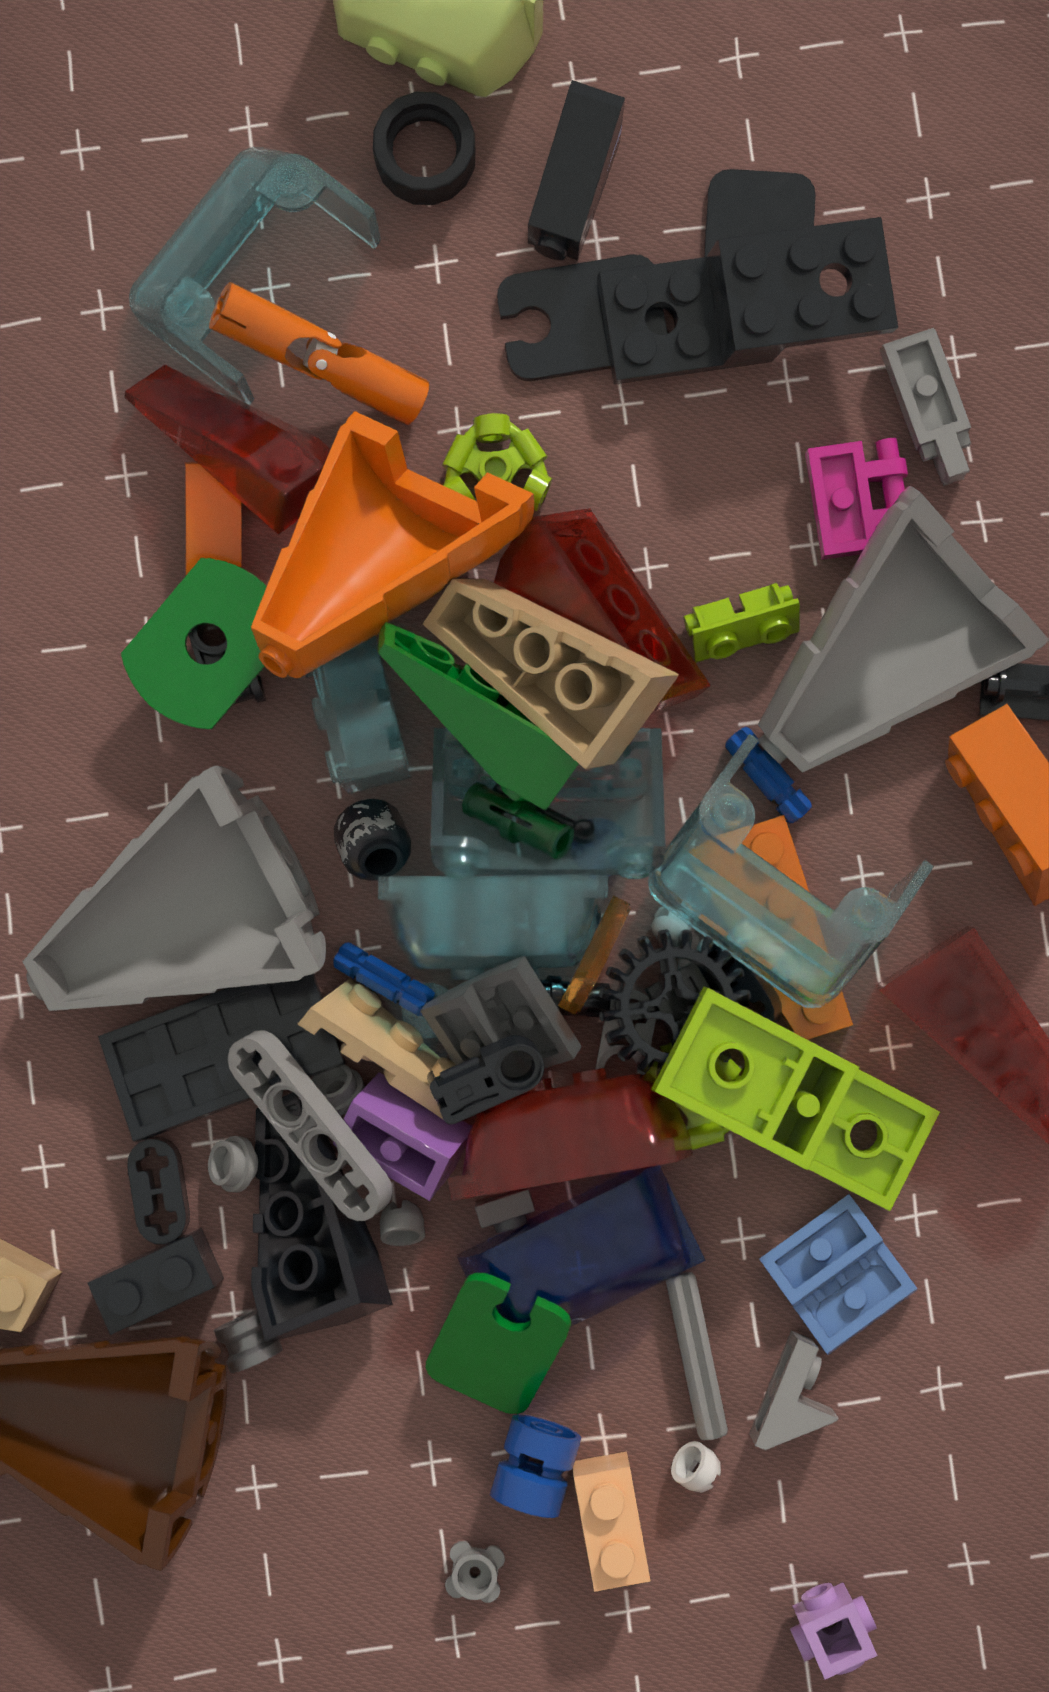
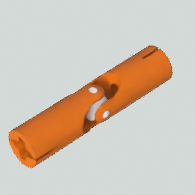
M229 282L224 287L221 297L218 298L209 322L211 330L318 380L325 379L342 394L405 425H410L420 413L428 395V380L362 347L342 343L334 334L232 282ZM298 338H309L306 344L307 351L304 360L294 355L288 348Z

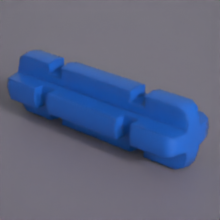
M748 727L741 728L726 741V749L737 762L740 759L745 764L743 770L770 802L773 799L779 805L776 807V810L781 816H785L786 822L791 824L798 821L812 808L811 801L801 789L796 791L791 786L794 783L792 778L766 750L763 751L758 746L760 743L757 741L758 737Z
M350 942L342 944L333 959L334 968L353 979L356 978V981L394 1003L399 1002L400 1006L417 1016H423L420 1010L435 997L434 991L415 979L411 981V977L373 955L368 956L367 952Z

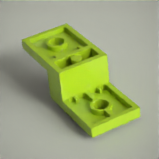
M703 987L651 1089L888 1211H891L940 1111L859 1070V1066L707 987ZM727 1049L739 1050L745 1060L743 1073L733 1081L721 1080L715 1070L717 1057ZM861 1120H871L877 1128V1139L866 1150L854 1148L850 1138L853 1126Z

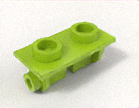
M773 583L766 587L739 594V601L743 612L736 614L729 598L692 607V613L684 615L683 620L688 636H692L695 662L709 658L723 659L733 655L737 650L760 643H777L786 639L791 634L800 632V603L798 598L793 599L789 585L779 587L777 583Z

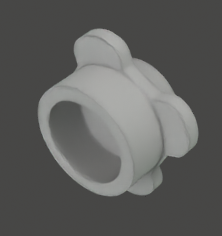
M467 1541L455 1543L450 1549V1558L453 1561L452 1575L445 1582L448 1594L453 1598L481 1599L485 1603L496 1600L500 1594V1585L497 1582L498 1569L505 1562L503 1551L495 1545L482 1549L471 1547ZM472 1567L480 1569L478 1576L474 1577L470 1574Z

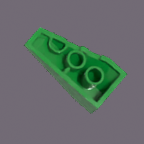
M385 622L379 631V655L492 779L500 785L502 791L514 801H529L546 811L579 763L468 664L463 667L454 663V657L443 646Z

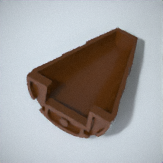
M187 1336L111 1344L109 1341H99L47 1349L43 1345L38 1344L0 1349V1475L9 1474L63 1516H71L135 1563L162 1571L174 1557L192 1526V1520L184 1518L186 1511L196 1504L197 1496L204 1498L216 1461L227 1400L226 1365L215 1363V1358H219L221 1349L214 1342L191 1339Z

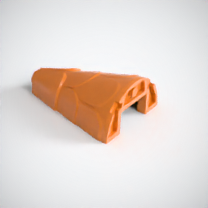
M354 411L348 417L346 423L340 426L315 488L309 491L289 546L281 549L251 625L253 635L261 651L259 653L260 661L271 673L278 677L285 678L289 675L293 678H301L376 636L385 622L405 614L441 591L446 584L450 583L452 579H456L516 539L532 520L534 514V494L487 472L474 487L477 501L409 470L406 465L398 431Z

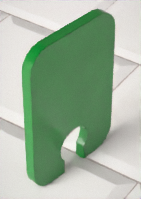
M474 1273L465 1279L426 1360V1371L438 1383L508 1414L523 1413L532 1402L568 1336L571 1327L570 1316L557 1304L538 1296L529 1314L531 1318L529 1322L514 1323L508 1321L499 1314L496 1305L503 1303L511 1283L487 1273Z

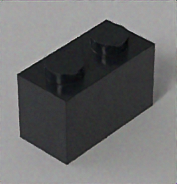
M201 1227L172 1242L101 1273L89 1281L88 1286L109 1334L112 1335L214 1288L224 1277Z

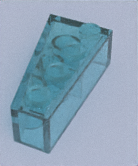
M376 636L305 675L306 678L314 676L318 697L311 699L319 730H327L331 750L325 752V757L333 784L339 782L346 792L351 794L412 778L384 666L378 653Z

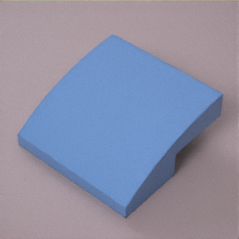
M850 1194L759 1258L827 1355L871 1325L918 1289Z

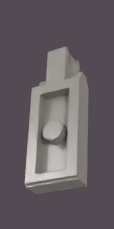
M931 328L883 344L880 353L916 451L919 450L923 462L933 459L943 486L964 479L970 469L962 449L971 445L968 434L971 425L936 330Z

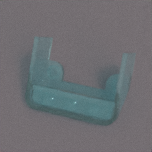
M265 147L247 148L234 158L137 278L129 293L131 310L140 324L247 407L255 398L244 375L202 342L212 331L209 328V322L216 304L212 295L206 289L274 205L286 212H300L315 203L375 249L381 242L376 213L371 206L308 158Z
M749 734L652 866L648 875V887L651 895L659 904L703 936L712 938L714 944L723 950H728L732 957L791 1000L806 1008H820L840 994L890 934L934 866L924 860L894 886L888 897L876 889L861 887L850 891L840 901L835 910L830 908L742 844L754 825L755 810L750 799L742 791L729 783V781L759 741Z

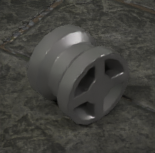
M257 1310L235 1318L214 1330L217 1341L225 1344L229 1352L226 1363L231 1373L257 1365L283 1350L279 1340L265 1341Z

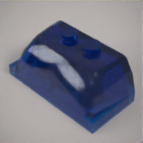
M656 1158L527 1220L528 1223L502 1232L457 1254V1259L466 1278L474 1273H487L511 1283L503 1303L496 1305L499 1314L508 1321L514 1323L529 1322L531 1320L529 1314L532 1306L539 1296L563 1308L570 1316L571 1326L706 1261Z

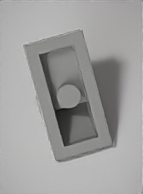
M792 1330L749 1433L754 1445L764 1450L820 1429L839 1419L832 1408L800 1395L803 1388L810 1390L813 1387L821 1368L822 1359L816 1356L819 1348L811 1338Z

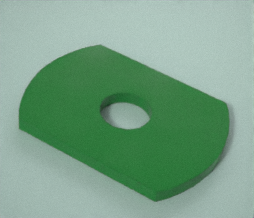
M200 558L121 652L127 675L140 696L157 712L175 722L200 729H213L265 668L259 659L261 651L253 635L251 625L267 586L256 576L234 564L212 558ZM201 624H214L224 632L227 639V648L223 657L209 665L197 663L190 657L187 651L186 643L189 633Z

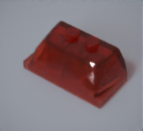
M590 508L534 516L525 530L512 540L499 561L494 580L495 584L679 674L653 712L694 699L711 686Z
M605 1068L573 1073V1085L553 1088L551 1078L541 1079L533 1089L477 1114L468 1134L463 1173L447 1178L451 1201L678 1162L693 1156L690 1135L675 1102L651 1090L656 1079L650 1073L645 1075L636 1073L607 1078Z

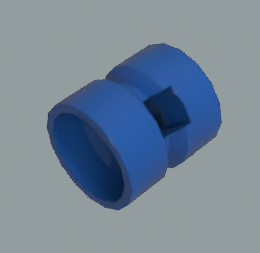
M513 1415L503 1447L510 1456L507 1460L499 1461L490 1496L504 1506L529 1515L543 1518L559 1517L568 1487V1482L563 1478L562 1474L563 1472L573 1470L581 1436L568 1427L530 1415ZM529 1458H536L544 1461V1463L542 1465L533 1461H529Z

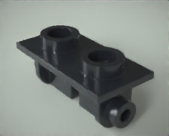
M1017 663L982 680L979 715L986 716L1008 704L1017 718L1049 721V666Z

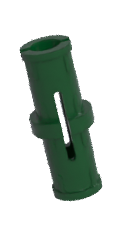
M480 782L473 784L464 796L462 803L463 813L499 830L500 836L511 843L521 841L547 853L548 856L555 860L561 859L571 847L574 829L567 824H561L536 811L535 805L529 801H514ZM509 813L532 825V828L528 829L504 817L503 814Z

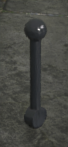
M495 783L493 790L507 796L502 791L500 785ZM535 805L536 811L561 824H567L572 827L576 842L588 844L594 840L596 836L595 826L590 820L581 819L576 822L549 807L545 811Z

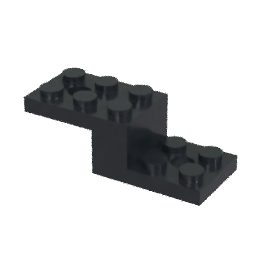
M881 217L722 238L717 240L707 257L600 271L597 276L614 385L770 363L788 347L893 333L898 328ZM826 269L839 271L847 282L845 294L842 296H831L824 292L819 281L821 271ZM656 307L666 309L674 320L673 331L665 335L653 333L646 324V312Z

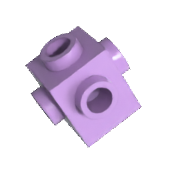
M831 1583L817 1585L801 1596V1602L792 1605L800 1623L790 1628L804 1662L815 1657L825 1680L836 1674L841 1675L852 1672L862 1666L865 1661L877 1656L868 1636V1632L877 1629L863 1596L861 1595L852 1600L844 1583L834 1587ZM837 1622L834 1627L825 1628Z

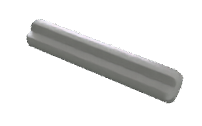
M692 1272L674 1274L667 1277L666 1285L697 1434L701 1440L718 1439L727 1435L728 1428L697 1280Z

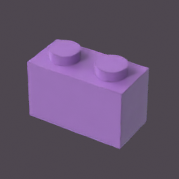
M378 1073L352 1100L344 1117L345 1123L385 1171L387 1176L428 1201L433 1198L455 1170L474 1130L473 1126L464 1121L456 1124H447L442 1118L391 1086L386 1080L385 1075Z

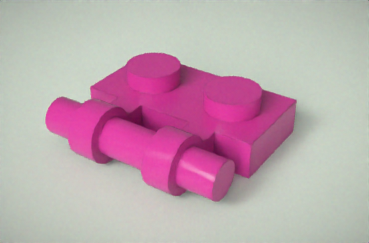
M886 438L875 442L878 460L865 462L862 441L807 449L805 458L822 560L861 554L884 514L894 505L899 495L905 490L903 478L908 476L906 459L899 456L897 438ZM869 482H882L886 508L873 510Z

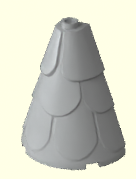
M908 486L899 495L894 505L884 514L850 574L839 585L812 638L809 641L802 642L758 723L764 734L757 741L779 764L788 758L802 773L889 733L891 726L956 697L958 692L1032 657L1036 650L1042 648L1049 641L1047 636L1019 604L991 581L951 535L955 532L924 495L912 486Z
M217 765L203 771L199 776L192 777L139 837L130 841L96 884L80 892L22 961L27 969L26 977L31 991L38 999L44 1001L49 1011L143 1004L150 997L215 993L221 988L299 981L302 977L311 975L323 967L326 957L325 936L321 931L316 934L313 931L311 920L320 913L305 872L281 827L259 796L256 795L248 800L238 790L244 786L243 779L236 773Z

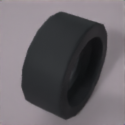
M415 91L395 99L382 111L373 131V154L383 184L396 197L413 205H436L450 200L467 185L475 169V133L467 113L454 100L437 92ZM419 121L436 122L447 127L452 132L456 142V156L452 165L444 172L431 177H414L405 173L397 165L393 155V142L397 134L406 126Z

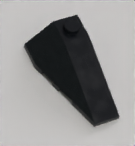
M294 1092L283 1096L282 1101L286 1110L295 1116H301L303 1108L299 1097ZM257 1108L255 1152L258 1157V1169L255 1177L260 1180L259 1214H253V1233H258V1266L252 1267L251 1288L265 1341L271 1342L343 1325L393 1305L378 1250L365 1221H355L339 1210L262 1111ZM319 1134L317 1144L321 1154L330 1160H337L328 1136ZM340 1169L339 1172L341 1173V1175L345 1176L343 1170Z

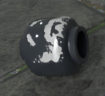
M372 798L360 800L348 806L338 816L333 829L334 842L342 863L350 874L361 880L377 881L398 873L407 864L411 855V838L396 807L385 800Z

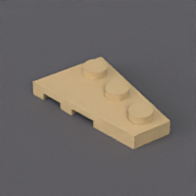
M350 978L312 1006L300 1020L298 1025L313 1035L320 1028H323L343 1041L344 1044L341 1046L340 1052L356 1063L364 1059L375 1062L384 1068L385 1078L391 1086L443 1119L437 1101L431 1093L427 1075L432 1070L435 1077L440 1075L439 1072L455 1066L454 1062L444 1057L440 1058L424 1044L419 1031L405 1021H398L382 1007L380 998L370 988L362 984H356Z

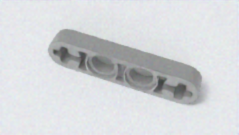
M261 1030L254 1031L233 1043L229 1049L228 1064L234 1078L339 1210L355 1221H366L384 1209L391 1201L393 1192L391 1181L387 1174L281 1041L272 1033ZM255 1051L259 1052L262 1057L258 1064L259 1067L252 1061L256 1054ZM275 1074H278L281 1080L271 1086L268 1081L276 1077ZM283 1090L293 1091L299 1097L303 1108L301 1116H295L286 1110L282 1101ZM319 1134L327 1135L335 1142L338 1149L337 1160H330L321 1154L317 1144ZM349 1164L352 1169L344 1174L345 1176H342L339 1170ZM362 1184L370 1192L365 1199L361 1198L357 1192Z

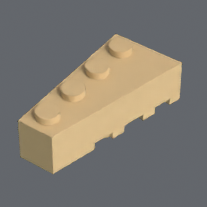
M485 578L452 579L423 623L430 632L584 769L615 764L679 676V674Z

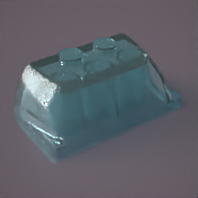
M608 875L378 877V900L385 903L394 939L412 967L418 969H451V980H469L484 973V969L495 968L522 956L526 957L538 978L539 968H573L578 966L585 950L586 952L596 938L597 926H599L604 903L608 899Z

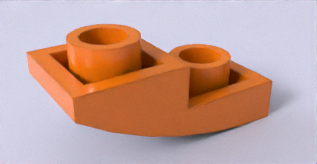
M185 462V575L190 572L200 558L221 560L241 568L242 513L240 463Z

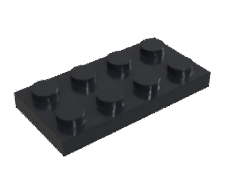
M315 974L304 976L299 981L226 988L98 1036L133 1142L143 1141L252 1100L229 1069L228 1054L233 1043L254 1031L264 1030L276 1036L309 1078L345 1065L346 1061L340 1052L341 1047L337 1037L323 1028H320L313 1035L298 1025L308 1010L323 999ZM255 1051L256 1054L252 1061L259 1067L258 1064L262 1057L259 1052ZM275 1074L276 1077L268 1081L271 1086L281 1080L278 1074Z

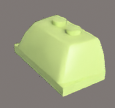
M333 0L338 35L344 40L366 48L370 56L382 63L394 65L396 62L415 69L422 79L431 84L442 86L446 82L480 97H487L515 77L534 53L543 33V0Z

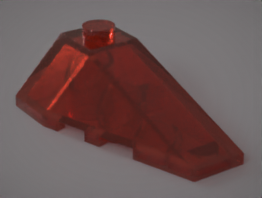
M163 365L125 391V399L278 535L299 520L309 491L315 488L330 452V448L319 438L167 365Z

